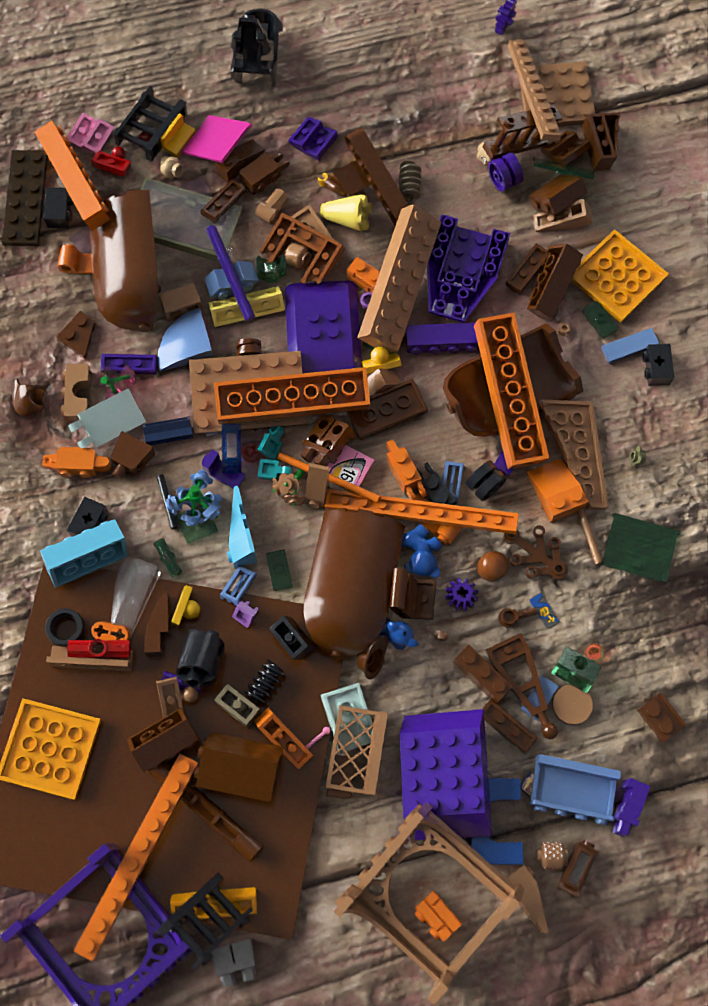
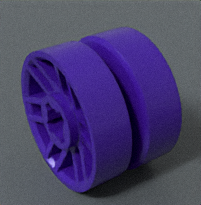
M507 153L488 163L490 178L500 192L523 182L524 175L521 164L513 153Z

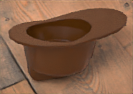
M386 635L379 636L368 648L357 654L356 664L358 668L364 671L367 679H374L382 668L388 646V637Z

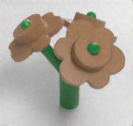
M298 469L295 474L282 473L279 476L280 480L278 482L275 478L272 479L273 492L276 496L279 495L282 499L284 498V502L290 506H299L305 501L304 496L296 494L299 480L304 475V471Z

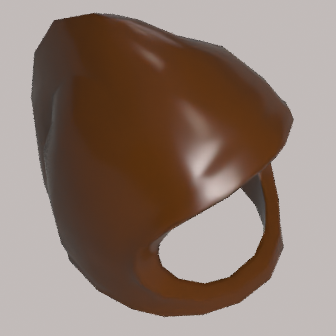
M15 378L12 394L15 412L21 416H29L45 408L43 396L46 386L20 384L19 379Z

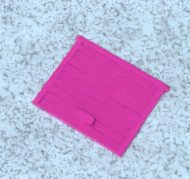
M209 115L182 149L181 153L223 163L249 128L252 127V124Z

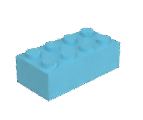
M115 519L103 522L100 526L84 530L81 534L68 537L62 542L49 545L45 549L40 550L46 570L55 588L128 557L124 536Z

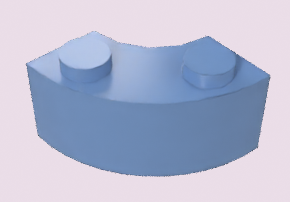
M237 261L233 264L244 291L251 290L253 285L259 281L253 262ZM214 269L205 278L210 298L222 300L234 295L223 269Z

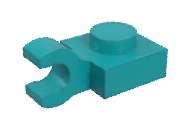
M279 425L277 428L271 427L269 434L264 435L257 450L270 460H275L282 446L279 439L283 435L284 429Z
M260 459L257 477L263 480H272L273 478L277 480V477L282 473H292L291 467L279 466L280 463L277 460Z

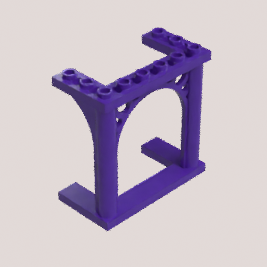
M104 843L87 858L90 861L88 865L30 916L17 920L0 935L4 943L20 938L68 998L72 1006H102L100 995L103 991H108L111 995L109 1006H126L130 1001L135 1004L144 995L141 991L147 986L151 989L161 980L158 976L164 970L168 974L177 965L176 959L180 962L192 952L175 932L169 931L164 938L155 939L153 937L154 932L158 931L170 915L139 878L129 895V899L145 919L148 929V948L139 968L130 977L119 983L95 985L81 979L36 924L102 865L113 878L123 860L118 853L120 849L115 843ZM157 943H163L168 947V952L164 955H157L153 952L152 948ZM151 958L162 960L160 963L154 962L152 964L153 967L148 965V961ZM138 975L139 981H134L133 977ZM118 988H122L123 994L121 992L118 995V1001L116 1002L115 991ZM92 989L96 991L94 1001L91 999L93 995L88 993Z

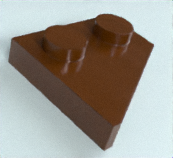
M79 311L57 335V339L85 359L87 357L88 345L92 339L91 334L96 323L85 313Z

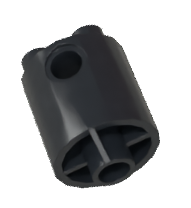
M195 629L188 631L176 668V676L188 686L193 688L209 687L216 682L225 649V643L219 638L217 631L209 630L205 632Z

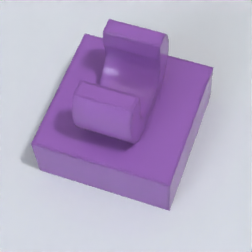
M241 601L237 604L232 617L246 628H249L254 621L258 608L252 609L249 606V601L245 603Z

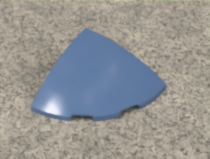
M200 308L183 314L166 330L158 350L159 371L189 365V360L213 356Z

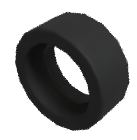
M63 608L56 610L49 616L46 621L45 630L46 635L53 644L67 647L68 640L83 639L86 627L84 620L76 611ZM63 617H71L77 623V632L70 639L63 640L58 638L54 633L56 622Z

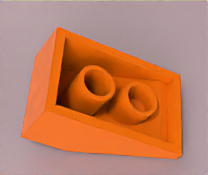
M561 458L526 472L550 523L576 513L580 509H585L589 501L581 485Z

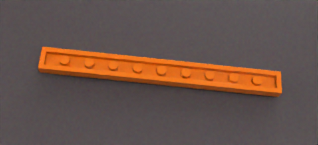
M328 489L324 505L326 510L346 508L347 511L358 512V509L373 511V515L380 517L388 516L395 519L516 534L519 513L381 496L379 503L354 492Z
M179 754L74 949V952L92 962L95 961L187 788L197 765H199L198 762Z

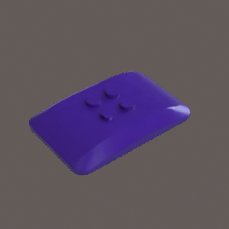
M352 281L322 282L320 285L317 282L289 284L285 288L288 352L301 351L302 373L362 368L361 340L357 338L360 331L355 283Z

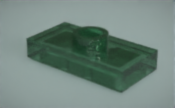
M598 301L582 309V313L602 339L618 331L619 327Z
M285 549L266 553L273 591L293 588Z

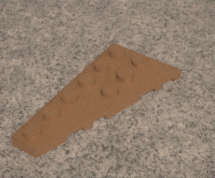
M541 400L539 405L569 470L581 485L589 501L587 509L606 510L609 506L593 402Z

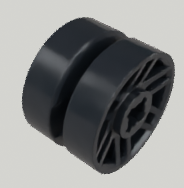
M490 460L481 465L467 479L465 484L471 491H476L475 495L483 502L503 486L507 477L501 471H497L496 465Z

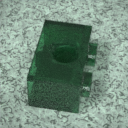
M566 646L551 674L587 693L602 666Z

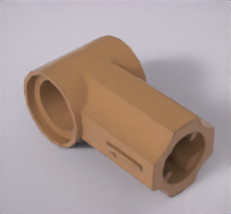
M276 189L266 202L262 201L258 205L255 215L269 224L274 223L279 211L289 200V196L282 189Z

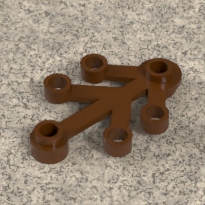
M537 525L533 530L537 549L519 536L518 530L515 537L509 536V533H504L503 538L506 543H516L531 554L530 556L513 554L510 558V564L513 567L532 563H543L547 566L538 569L535 566H529L525 571L527 578L533 579L536 576L550 575L553 579L561 580L567 576L568 567L560 558L559 546L561 541L559 538L552 537L548 542V546L552 550L553 561L546 556L543 537L545 528L543 526ZM536 529H540L542 534H537ZM551 541H556L558 545L553 546ZM518 558L519 563H514L512 559ZM560 567L562 572H557L555 568ZM528 570H533L535 574L530 575L528 573Z

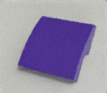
M308 116L288 141L299 151L316 160H320L336 140L338 134L337 131L324 127L320 120Z

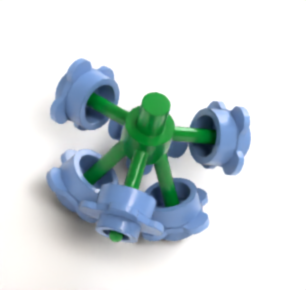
M199 470L198 473L191 474L190 476L193 482L191 488H177L178 497L176 495L173 497L168 495L167 502H165L168 511L173 512L175 516L178 511L182 510L183 504L192 506L191 509L181 516V519L185 520L188 526H196L198 523L202 524L207 519L212 521L214 518H218L220 514L218 509L221 507L218 504L221 501V495H215L211 491L202 495L200 489H205L208 484H212L213 478L209 477L205 470ZM197 503H200L202 508L206 509L202 513L206 517L205 519L201 518L200 511L196 510Z

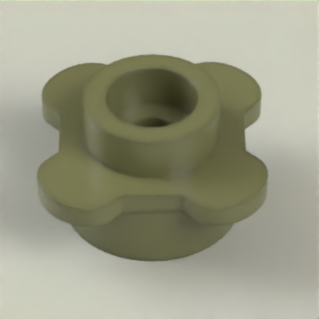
M637 446L630 453V461H632V467H636L637 464L643 465L646 460V451L642 450L641 446Z

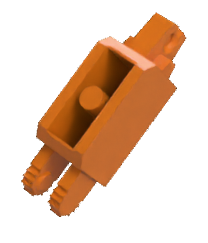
M393 439L386 442V447L389 453H386L387 463L402 492L406 493L410 500H416V496L412 491L415 488L418 489L422 497L427 496L426 490L421 483L422 478L405 447L398 448Z
M60 447L57 450V454L43 455L42 462L44 469L55 470L63 477L79 475L83 478H90L91 476H97V472H109L112 468L109 458L97 456L92 448Z

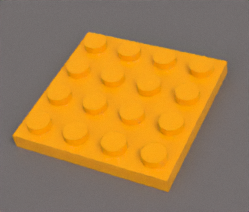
M614 229L581 261L580 266L573 275L572 283L622 323L668 277L669 273Z
M22 698L0 763V780L76 800L102 720Z

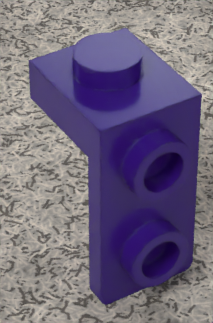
M214 450L206 454L202 460L203 470L209 476L234 489V486L239 488L246 477L245 473L220 460L219 453Z

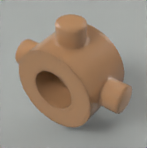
M560 322L559 329L556 330L557 334L568 337L572 326Z
M446 631L434 632V638L437 641H446L449 638Z

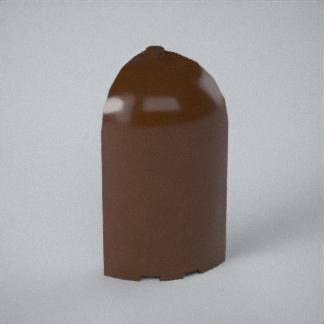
M133 190L127 191L126 195L119 197L113 195L103 200L109 209L107 214L110 220L93 231L89 228L94 298L98 311L108 322L119 328L148 332L154 326L158 300L157 264L150 191Z
M545 323L520 336L539 413L543 412L539 405L541 400H567L584 392L581 376L572 368L569 361L564 362L560 354L563 350L555 329ZM479 355L453 369L444 379L443 391L448 402V411L450 414H454L464 430L474 436L488 437L498 434L499 431L482 358Z
M338 508L324 512L304 597L303 614L306 628L313 642L334 660L340 661L363 652L376 640L384 628L389 613L393 569L398 566L405 529L404 525L388 516L381 518L373 515V511L364 509L352 512L347 511L346 508Z

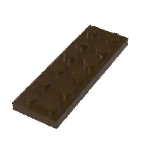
M45 150L11 151L2 233L3 246H39L48 159Z

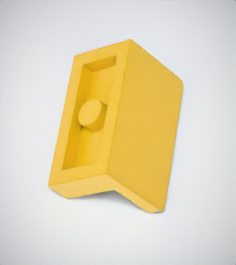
M180 113L161 137L163 151L176 158L179 157L182 149L196 133L195 128L184 123L183 115Z

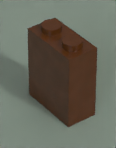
M562 173L529 196L535 211L556 215L588 192L582 177Z

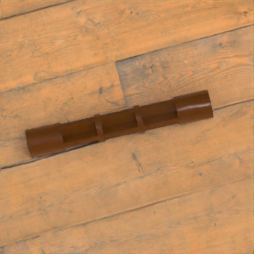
M164 760L150 774L164 784L173 765ZM189 782L181 800L251 862L264 845L229 817L204 792Z

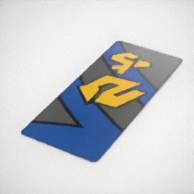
M542 593L529 599L547 629L559 622Z

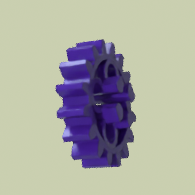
M506 0L505 4L499 8L498 13L500 14L495 17L497 21L495 33L503 35L508 26L513 24V18L517 14L515 12L517 0Z

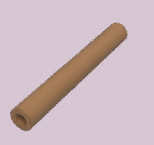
M580 509L577 512L595 565L601 564L603 562L585 509Z

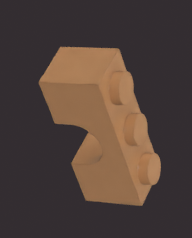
M66 364V371H63L62 377L63 382H65V388H62L64 405L61 406V415L67 423H74L80 420L77 414L90 408L87 398L76 397V394L81 389L91 388L92 371L89 364Z

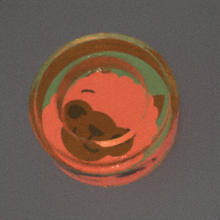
M590 644L584 651V657L590 664H599L605 657V650L599 644Z

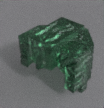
M284 254L276 262H266L268 261L267 259H263L260 256L256 257L258 279L266 281V283H276L278 279L287 275L286 256Z

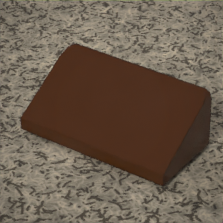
M335 755V761L339 767L349 760L347 756ZM351 762L341 769L348 779L354 775V766ZM335 764L333 766V771L337 769ZM340 771L332 775L331 784L340 785L346 781ZM348 783L343 785L345 787H350ZM327 788L326 796L348 799L352 797V792Z

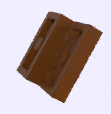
M565 131L561 134L560 141H551L541 148V152L551 160L567 165L592 146L590 141L579 139L576 132Z

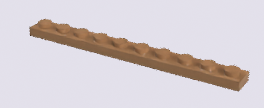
M521 39L509 40L508 49L541 140L560 141L561 133L526 42Z

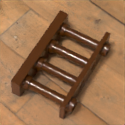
M550 105L556 122L561 121L563 117L554 105ZM531 110L499 117L497 121L502 127L497 139L484 142L482 147L490 160H494L507 153L518 154L544 147L548 141H542L538 129L534 130L536 123Z

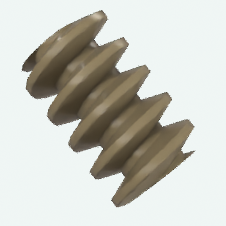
M403 161L400 164L399 190L406 201L417 199L421 194L420 178L422 168L413 161Z

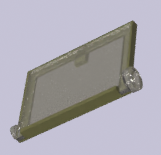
M145 178L140 190L150 191L154 243L220 262L206 232V228L213 225L216 226L231 260L234 247L230 246L243 206L234 204L216 223H213L200 214L201 209L213 197Z

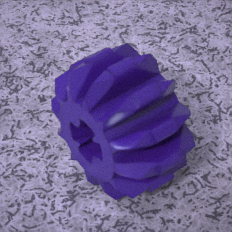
M457 578V584L451 581V587L446 588L448 594L445 596V599L451 600L449 602L450 607L454 604L456 605V611L460 607H462L463 611L467 610V606L473 608V602L478 601V597L475 595L479 591L473 589L475 583L468 585V578L465 579L464 583H462L460 578ZM459 592H462V594H464L465 597L462 598L461 595H458Z

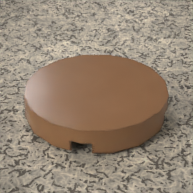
M578 685L563 686L555 693L552 699V709L557 719L567 725L574 726L583 723L592 712L593 703L591 696L584 688Z

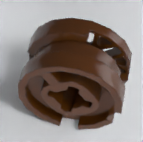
M245 338L237 341L236 349L238 351L236 356L262 354L260 350L262 348L261 341L254 338Z

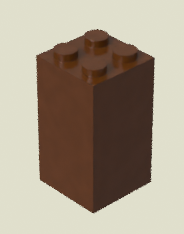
M211 732L207 739L204 738L203 745L200 746L197 758L200 759L199 766L197 765L194 778H197L196 787L271 802L277 786L284 747Z

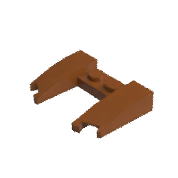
M282 213L261 247L260 253H266L269 258L266 262L272 267L291 240L306 246L317 254L300 282L307 284V281H317V284L320 285L333 269L345 248L341 243Z

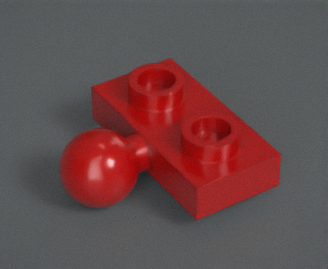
M115 147L112 150V155L98 151L91 160V166L124 177L131 168V161L124 159L126 152L122 147Z

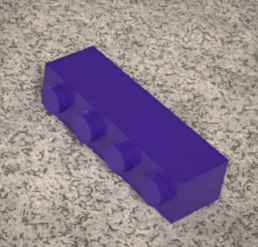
M475 323L407 325L405 333L407 353L418 355L425 352H430L431 354L440 352L456 353L458 351L475 352L479 350L474 328Z

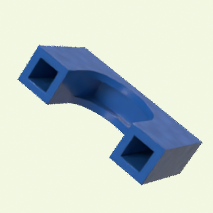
M489 778L490 803L521 800L520 778ZM487 836L466 837L470 839V846L491 865L523 864L522 842H496Z

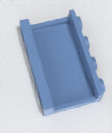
M540 754L536 756L529 806H534V810L539 812H547L548 809L555 811V815L567 817V814H572L578 820L587 821V818L595 819L597 824L607 825L608 822L614 821L615 818L612 816L616 781L620 779L621 771Z

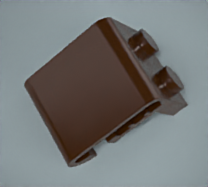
M394 568L389 608L402 619L433 620L437 582L435 580L415 579L411 573H408L407 569Z

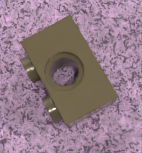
M228 684L215 699L218 706L246 728H249L261 713L258 707Z

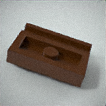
M659 693L637 710L662 743L686 726V723L662 693Z

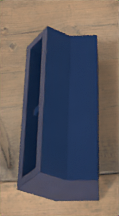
M190 416L143 424L145 442L150 446L193 438Z

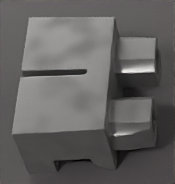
M252 939L216 948L211 953L217 977H221L224 988L236 984L233 972L238 970L242 971L244 982L255 979L254 966L257 964Z

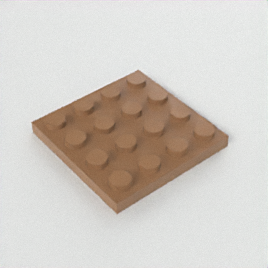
M586 62L535 65L549 105H554L563 117L561 121L556 122L557 126L583 124L588 114H595ZM520 82L524 111H528L530 107Z

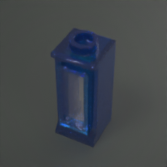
M222 424V473H241V424Z

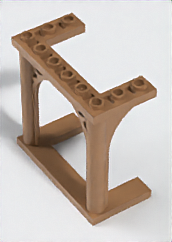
M426 802L423 806L418 804L398 828L400 831L399 835L396 838L391 836L384 845L387 848L384 853L378 852L371 860L374 865L369 870L365 868L357 877L360 879L356 886L351 884L335 902L338 907L333 912L339 917L344 913L356 914L369 921L391 939L435 980V984L427 998L435 1005L448 990L457 971L502 918L507 920L521 904L525 889L519 883L516 886L512 884L430 811L433 807ZM417 830H422L425 833L426 841L424 845H419L415 840ZM431 834L434 836L433 840L438 841L436 845L430 843ZM410 836L412 847L410 849H406L404 845L408 844V837ZM435 850L450 855L503 901L449 965L398 919L391 906L389 884L392 873L405 857L418 851ZM393 857L397 859L396 863L392 862ZM381 873H385L386 878L383 881L380 879H373L374 877H380L382 875ZM374 884L381 885L384 892L381 895H373L370 893L369 887ZM383 899L385 901V906L382 907L380 902L379 904H377L375 901H380Z

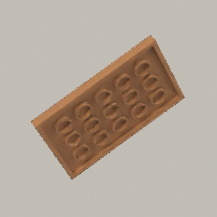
M301 351L189 360L195 435L267 429L273 426L277 428L278 425L281 427L307 425L306 416L219 424L214 382L303 374Z

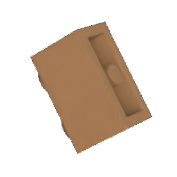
M194 283L184 284L180 288L166 290L159 294L168 321L179 318L193 309L200 308V310H203Z

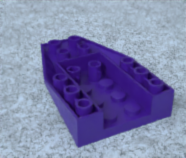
M441 214L439 220L441 225L427 264L429 313L464 323L496 282L511 233L493 228L492 234L487 235L458 227V218Z

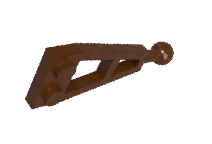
M522 633L486 649L485 652L494 669L513 686L512 692L531 716H538L543 726V736L549 740L556 738L558 728L549 722L545 714L548 707L531 650ZM525 655L532 681L518 687L503 669L502 665ZM534 687L540 704L536 708L533 707L523 694Z

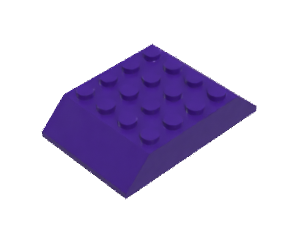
M484 709L404 716L400 730L404 820L418 804L423 806L428 802L433 807L430 811L461 838L492 836ZM417 830L415 840H426L425 833L422 830Z

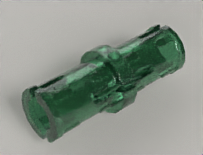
M162 538L154 542L153 545L161 557L160 561L162 564H165L171 578L180 575L182 570L175 560L174 552L170 551L165 539ZM164 552H166V554H167V556L169 557V559H170V561H171L172 564L169 563V561H168L167 557L165 556Z

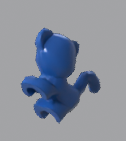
M419 524L415 529L403 535L401 548L406 547L415 550L404 569H407L408 573L411 574L415 573L419 576L437 578L440 575V569L437 566V558L432 554V550L438 552L443 545L435 537L428 540L429 532Z
M387 617L384 628L378 637L386 635L394 648L403 650L406 646L412 648L419 645L414 639L412 628L407 623L401 621L393 622Z

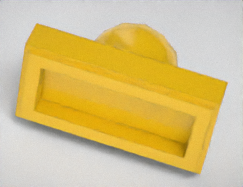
M382 346L372 350L371 359L362 361V366L366 367L367 374L374 373L377 369H391L402 366L398 354H389L388 350Z
M184 586L170 623L171 626L178 627L182 615L187 619H195L200 614V605L194 600H188L193 587Z

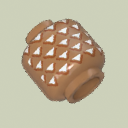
M543 842L541 849H537V862H541L543 869L561 870L565 864H568V850L561 842Z

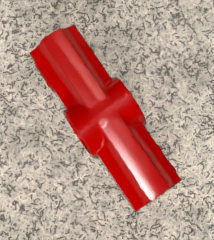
M68 640L67 657L130 658L131 654L130 640ZM97 645H104L103 652L95 654V647Z

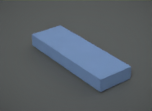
M652 328L605 344L601 347V350L608 364L643 352L648 344H659V341Z

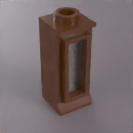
M586 840L576 842L568 859V864H566L556 886L557 890H563L571 894V897L574 899L579 897L580 891L599 852L594 849V844Z

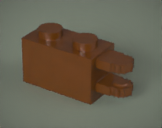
M266 152L239 171L240 181L254 195L264 190L271 182L277 181L281 176L280 173L287 169L290 162L285 159L277 164L284 155L278 152L270 156Z

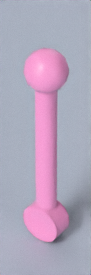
M324 727L322 730L323 732H321L305 747L309 749L324 735H328L330 733V728Z

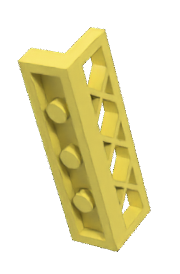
M279 286L246 294L255 317L285 310ZM235 297L208 303L214 327L245 320Z

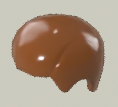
M499 551L485 553L477 564L478 574L484 580L490 582L502 578L509 568L506 557Z

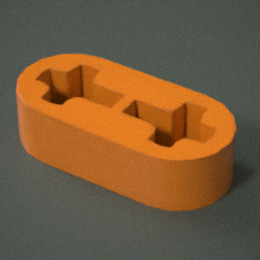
M106 621L95 623L91 629V633L96 639L129 640L131 636L128 627ZM103 625V629L108 630L109 633H103L100 635V632L97 631V628ZM122 630L125 637L119 639L118 635L113 634V632Z

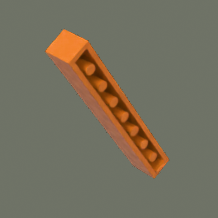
M50 121L36 130L35 134L82 219L91 231L109 221L110 218L107 214L109 209L104 202H100L103 200L97 190L94 191L96 187L91 179L88 180L90 176L84 168L81 169L83 164L76 157L77 154L72 146L69 147L71 143L66 136H63L65 133L61 126H56L53 121Z

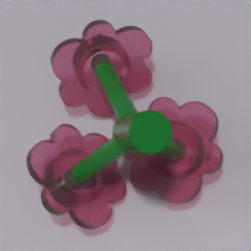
M108 366L104 367L102 371H98V385H104L105 388H108L105 398L108 399L125 390L124 387L117 384L118 381H122L128 387L136 384L134 370H131L129 366H125L124 370L121 371L122 376L117 378L115 377L117 375L116 371L111 370Z

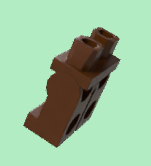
M322 414L309 433L307 440L305 439L302 442L305 449L300 456L309 463L317 456L314 460V463L317 465L327 466L329 462L335 464L336 458L341 454L348 440L353 441L356 434L348 424Z

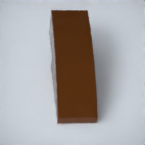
M168 592L163 593L158 600L147 626L144 653L147 657L163 656V636H171L170 596Z

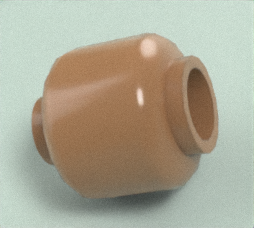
M292 243L284 250L283 255L287 265L297 269H302L309 265L311 254L306 246Z

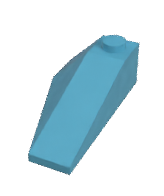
M234 486L229 536L230 551L227 552L229 563L233 562L234 568H238L239 565L245 566L257 563L238 486Z

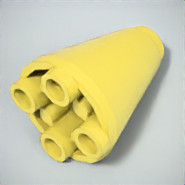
M356 195L322 203L320 214L322 218L357 231H367L369 228L368 214L372 211V204L368 203L367 196Z

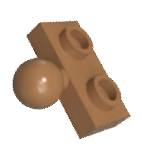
M176 677L156 681L163 718L179 708L183 710V700L192 703L198 698V690L190 686L180 693Z

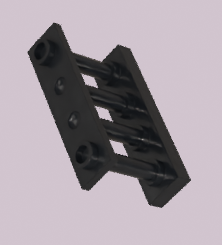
M149 86L142 93L140 100L121 125L115 129L114 138L116 145L120 146L123 140H127L144 148L146 159L152 162L162 149V135L179 113L183 115V119L187 115L186 102L180 99L176 105L168 104L155 98L153 87ZM150 104H153L170 113L164 118L147 110ZM143 115L160 123L161 126L155 130L138 122V120ZM134 127L153 137L150 141L146 142L130 135L129 132Z
M216 873L158 929V932L163 937L169 931L175 932L199 959L191 966L193 970L200 964L204 967L213 958L211 953L237 926L241 929L250 920L247 916L253 911L250 907L242 915L224 896L218 886L224 878L219 873ZM207 895L213 896L235 919L236 922L231 927L207 902ZM195 906L198 909L201 908L223 931L224 934L219 939L195 914L196 911L193 909ZM183 918L186 921L189 920L212 945L207 951L184 929L181 922Z

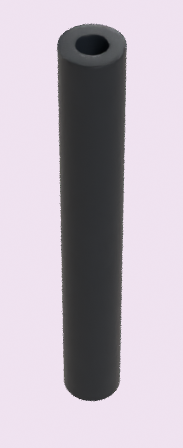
M160 474L156 477L170 528L177 529L178 524L175 515L166 508L165 502H167L169 492L164 475Z

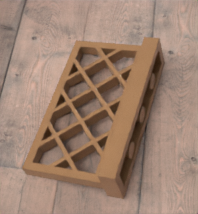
M339 705L326 788L375 797L388 712H377ZM343 711L351 712L356 718L347 726L341 719ZM365 715L375 716L374 724L366 729L360 719ZM358 721L364 731L354 737L348 727ZM342 723L344 728L340 730V724ZM373 728L371 736L368 731ZM346 730L352 740L342 746L338 736ZM366 733L371 739V743L365 749H362L357 739ZM355 742L361 752L351 758L345 748ZM338 743L341 748L336 751ZM369 749V755L367 756L365 751ZM343 750L349 760L339 767L335 761V755ZM363 753L368 762L364 768L359 770L353 760ZM351 762L358 772L348 779L341 769ZM334 764H335L336 767H337V769H336L335 771H333V766H334ZM366 769V775L364 777L362 772ZM340 771L346 781L340 785L331 784L332 775ZM360 774L364 780L363 789L354 788L350 780ZM348 783L350 787H345L343 785Z

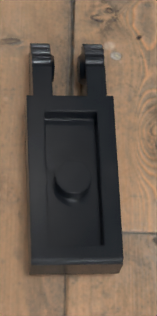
M428 462L424 464L426 470L431 474L427 479H424L423 474L417 468L422 478L421 483L434 503L457 504L441 478L433 471Z

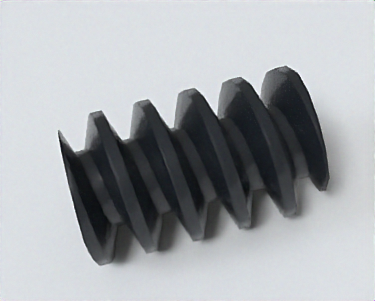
M266 659L269 665H262L264 671L259 670L257 672L260 678L254 677L252 679L255 685H248L251 692H243L258 704L260 702L266 704L267 701L264 696L271 697L269 689L276 690L273 683L280 684L281 681L278 676H286L283 670L269 659Z

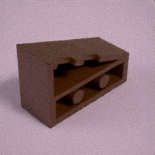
M620 112L588 114L581 126L585 140L590 141L592 146L588 149L594 171L610 170L617 159Z

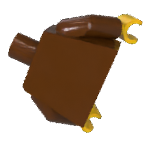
M356 159L332 172L329 176L330 179H328L326 173H323V180L318 178L321 187H327L345 198L354 195L367 196L364 190L370 186Z

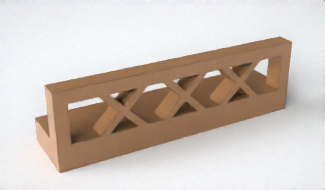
M52 646L51 656H47L46 663L51 667L131 671L133 650H131L130 658L67 657V647ZM95 648V654L102 653L104 648Z

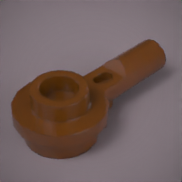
M534 607L517 612L515 609L505 608L499 613L498 621L503 627L511 628L515 626L518 619L537 615V610Z

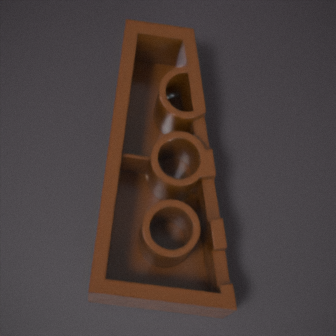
M569 244L548 246L546 252L549 255L547 259H543L542 266H544L541 274H538L536 280L538 287H535L531 294L527 310L543 320L553 319L556 316L560 302L565 298V292L573 281L576 269L581 264L583 254Z

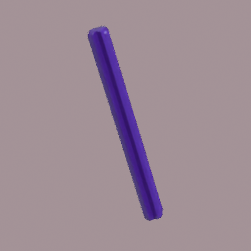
M210 225L206 228V232L244 319L251 321L255 318L254 312L216 226Z

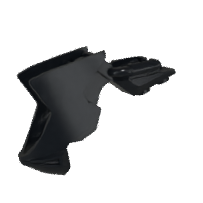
M263 8L247 11L242 17H239L237 31H234L231 38L233 58L230 71L232 79L238 84H242V73L270 75L272 78L271 86H276L278 33L283 31V23L270 10ZM272 49L273 61L262 60V56L269 54Z

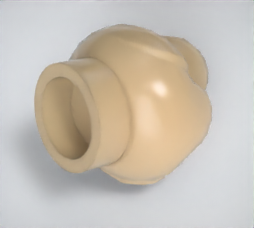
M169 156L161 157L160 169L166 178L172 179L182 176L184 166L180 163L179 159Z

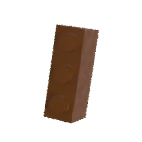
M470 645L453 662L485 695L497 704L513 687Z

